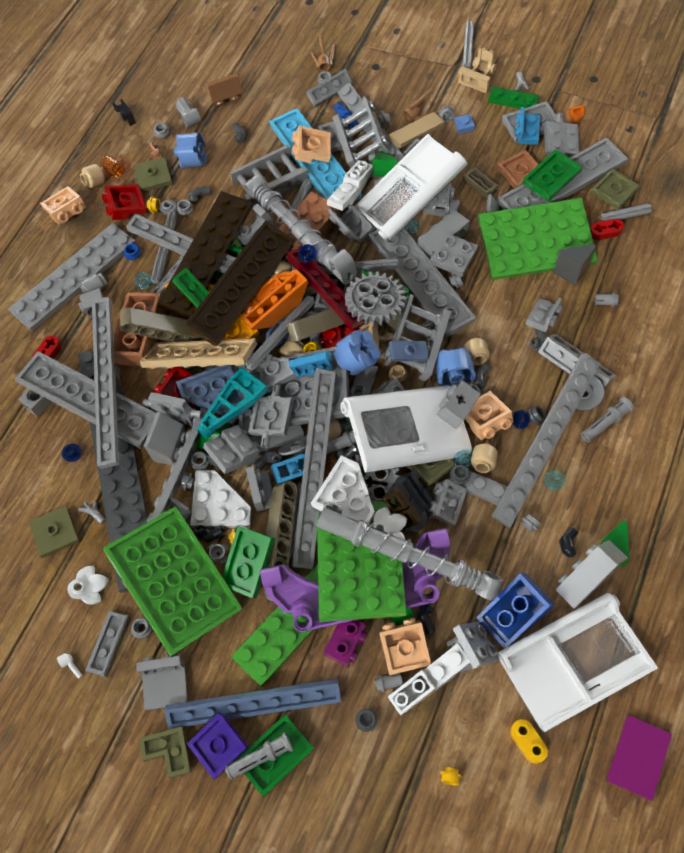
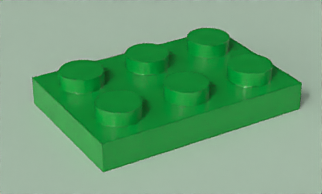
M555 149L523 178L522 184L549 202L582 171V166Z
M242 526L237 527L222 578L231 590L251 598H257L262 583L260 569L267 567L275 538Z
M286 714L235 760L237 761L262 748L266 741L271 742L281 737L283 732L287 733L294 751H287L276 757L275 761L268 760L244 773L262 797H265L315 750Z

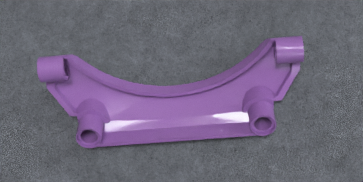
M446 528L423 533L415 548L424 551L429 546L430 554L442 559L448 554L449 558L450 541ZM409 561L410 566H413L415 564ZM402 562L406 609L435 602L439 598V590L435 580L441 579L442 574L435 572L433 575L428 576L426 568L419 565L409 568L407 562ZM285 565L260 569L262 584L266 588L267 595L285 613L292 612L293 625L297 631L305 632L353 621L320 622L318 582L304 578ZM428 569V573H429V574H431V573L434 572V571ZM428 587H432V588H433V590H432L431 593H429V594H424V593H423L426 588H428ZM300 616H306L308 620L305 622H300L297 620V618Z

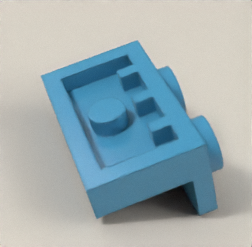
M521 107L520 113H517L516 124H519V126H516L515 136L518 137V144L538 145L540 115L524 114V107Z
M318 352L311 356L298 357L289 361V368L297 378L315 374L316 369L334 370L333 355L331 352Z

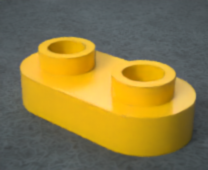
M523 719L515 721L511 726L510 733L525 758L533 764L543 762L548 754L543 740L530 722ZM520 727H524L526 729V735H521L519 733ZM533 747L540 749L539 755H535L532 752Z

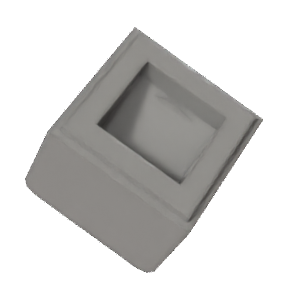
M489 194L486 213L499 211V204Z
M175 498L172 499L170 509L176 506L185 521L188 522L192 513L189 507Z

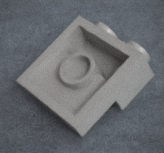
M238 425L223 430L220 437L204 442L203 446L224 474L257 461L260 451L258 443L256 441L252 442L249 439L247 430L241 429Z

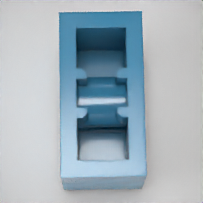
M305 454L271 466L277 485L303 476Z

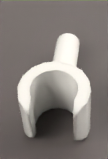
M64 653L57 657L58 663L62 668L68 665L78 679L83 676L73 663V657L70 654Z

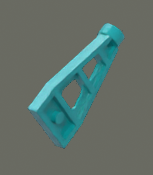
M241 367L227 381L196 429L208 439L216 429L254 405L269 390L268 387ZM234 390H239L245 395V398L238 404H230L228 402L229 396ZM221 405L226 406L229 412L217 418L215 416L216 411Z

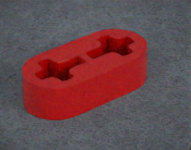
M619 219L596 222L591 227V236L594 240L620 236L624 223Z
M48 336L43 340L33 356L39 351L54 359L61 349V342L56 336Z

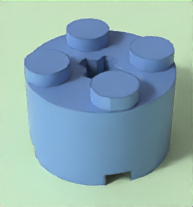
M201 133L177 134V146L174 147V154L179 158L180 167L205 166L207 152L203 150V147L206 146L203 135Z
M356 330L336 343L337 350L334 351L338 365L343 370L347 369L351 373L349 374L351 375L363 372L373 366L381 357V353L369 331Z
M466 348L449 351L442 350L438 353L434 367L439 386L457 385L462 380L465 383L469 381L472 383L475 380L476 373L472 358Z

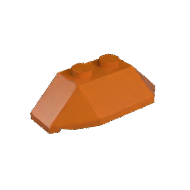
M297 269L292 272L274 275L258 290L244 309L241 318L252 330L274 327L301 303L308 280Z

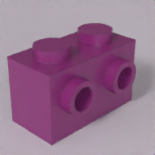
M357 620L337 624L324 651L325 657L346 667H349L350 663L354 664L359 654L356 650L360 643L363 644L368 635L366 624Z

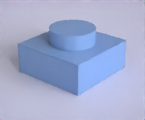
M470 114L454 118L458 134L474 131L475 125Z

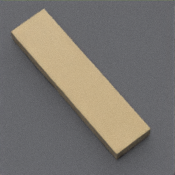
M433 112L389 134L388 140L400 149L413 142L416 138L419 139L444 126L445 121Z

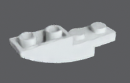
M358 160L344 175L343 183L327 199V205L341 211L345 207L350 208L368 181L373 165Z
M457 643L426 669L421 670L388 696L400 715H403L429 697L470 664L461 645Z

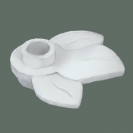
M387 507L379 509L373 517L374 523L372 524H374V528L381 529L387 533L392 531L394 536L405 540L404 535L400 531L405 527L407 518L401 514L391 515Z
M87 566L77 573L76 579L69 583L67 591L69 596L74 599H81L86 604H97L101 602L98 592L107 586L109 579L103 575L95 574L94 566ZM76 586L82 587L78 591L74 589Z

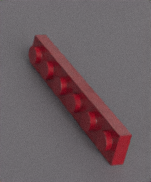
M303 247L287 253V259L308 280L309 284L350 329L365 323L364 319L358 322V316L352 317V312H348V306L345 305V293Z

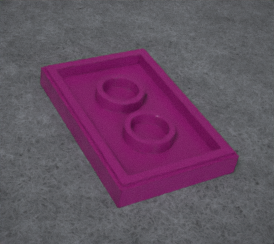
M627 715L606 781L649 801H653L672 734Z

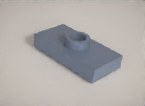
M426 341L389 342L391 361L428 360Z

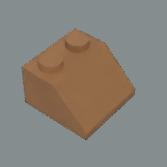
M238 73L204 85L211 104L215 103L216 106L225 103L224 99L230 98V101L237 99L239 94L242 93Z

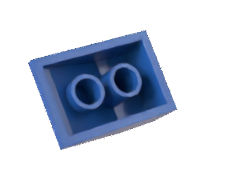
M520 573L476 618L505 649L537 624L556 604L527 574Z

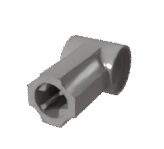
M178 98L175 105L186 128L200 123L201 118L197 109L192 107L187 98Z

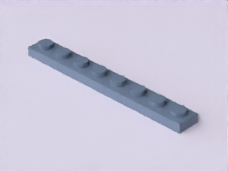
M337 678L165 705L164 711L168 729H173L181 726L186 727L209 723L218 713H223L227 720L339 703L341 702V695Z

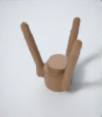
M319 33L321 55L318 60L313 52H311V55L316 64V69L324 72L333 67L336 45H332L329 58L324 52L322 33Z
M432 88L403 111L408 122L412 120L415 122L431 114L419 116L420 109L418 106L433 91Z

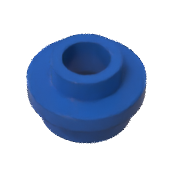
M131 243L125 246L124 256L126 259L135 260L139 258L141 250L137 245Z

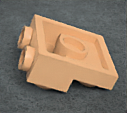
M299 125L297 132L294 131L292 136V142H295L292 148V155H295V160L311 163L312 159L329 163L331 158V133Z
M69 186L40 203L58 225L67 222L70 217L80 214L86 208L81 197Z
M489 391L478 397L465 420L469 423L472 432L480 440H483L484 438H492L495 432L500 429H508L513 423L512 411Z
M415 617L403 620L401 625L395 626L394 622L382 625L383 629L378 630L389 675L431 665L420 620L416 621Z

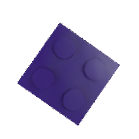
M218 713L187 743L213 779H217L225 771L226 765L233 763L249 748L223 713Z

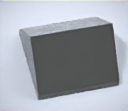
M595 244L559 249L553 270L554 274L577 285L589 269L596 247Z

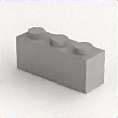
M453 210L446 214L439 223L434 224L426 234H422L418 239V245L427 257L431 259L445 233L462 238L469 231L470 221L456 210Z

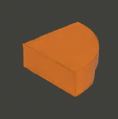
M584 105L568 109V115L573 124L583 119Z

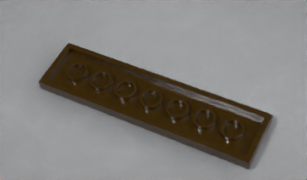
M223 191L220 192L158 301L159 307L187 318L192 316L197 308L172 282V279L187 268L208 290L253 207L251 201Z
M265 220L192 314L185 326L213 346H217L295 240Z

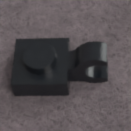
M120 99V105L112 103L114 110L120 113L123 121H127L130 126L136 124L131 110L123 99Z

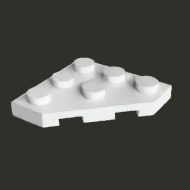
M340 456L312 500L311 506L322 511L326 502H332L345 509V516L357 521H368V525H370L375 514L359 463L344 456Z
M196 470L191 528H195L197 525H202L206 528H216L220 525L222 528H237L238 526L251 528L252 509L215 470Z

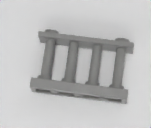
M366 96L363 97L365 107L351 116L342 119L336 114L332 117L347 164L351 168L358 160L380 147L386 153L389 152L387 146L389 142L382 133L375 113L376 106ZM368 113V119L350 130L347 129L349 124ZM372 124L373 130L357 140L351 141L353 135ZM374 136L377 137L378 141L359 153L355 152L358 146Z
M289 145L281 147L230 172L233 185L241 183L243 186L247 179L258 174L272 191H276L280 195L301 186L304 179L308 178V174L304 166L297 169L290 160ZM282 162L291 171L284 176L276 168V165ZM270 169L276 180L270 183L261 174V172ZM248 193L245 194L246 200L251 201L253 207L256 204L261 205L256 198L253 199Z
M410 294L406 300L405 308L401 312L392 341H413L401 336L403 327L422 334L431 340L430 344L427 345V361H400L417 368L420 372L418 379L426 381L432 375L451 311L444 309L441 314L435 315L412 305L414 295ZM408 312L433 321L435 328L429 330L406 320ZM389 346L384 353L386 358L384 365L386 366L391 362Z

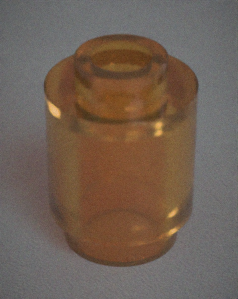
M104 156L101 159L100 164L102 168L112 177L118 178L124 173V165L114 157Z

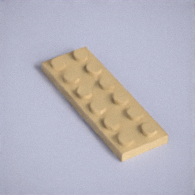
M255 338L221 340L217 346H213L208 341L159 342L153 344L140 360L142 368L150 367L151 369L179 366L185 368L191 366L206 367L209 365L241 366L246 363L257 343Z

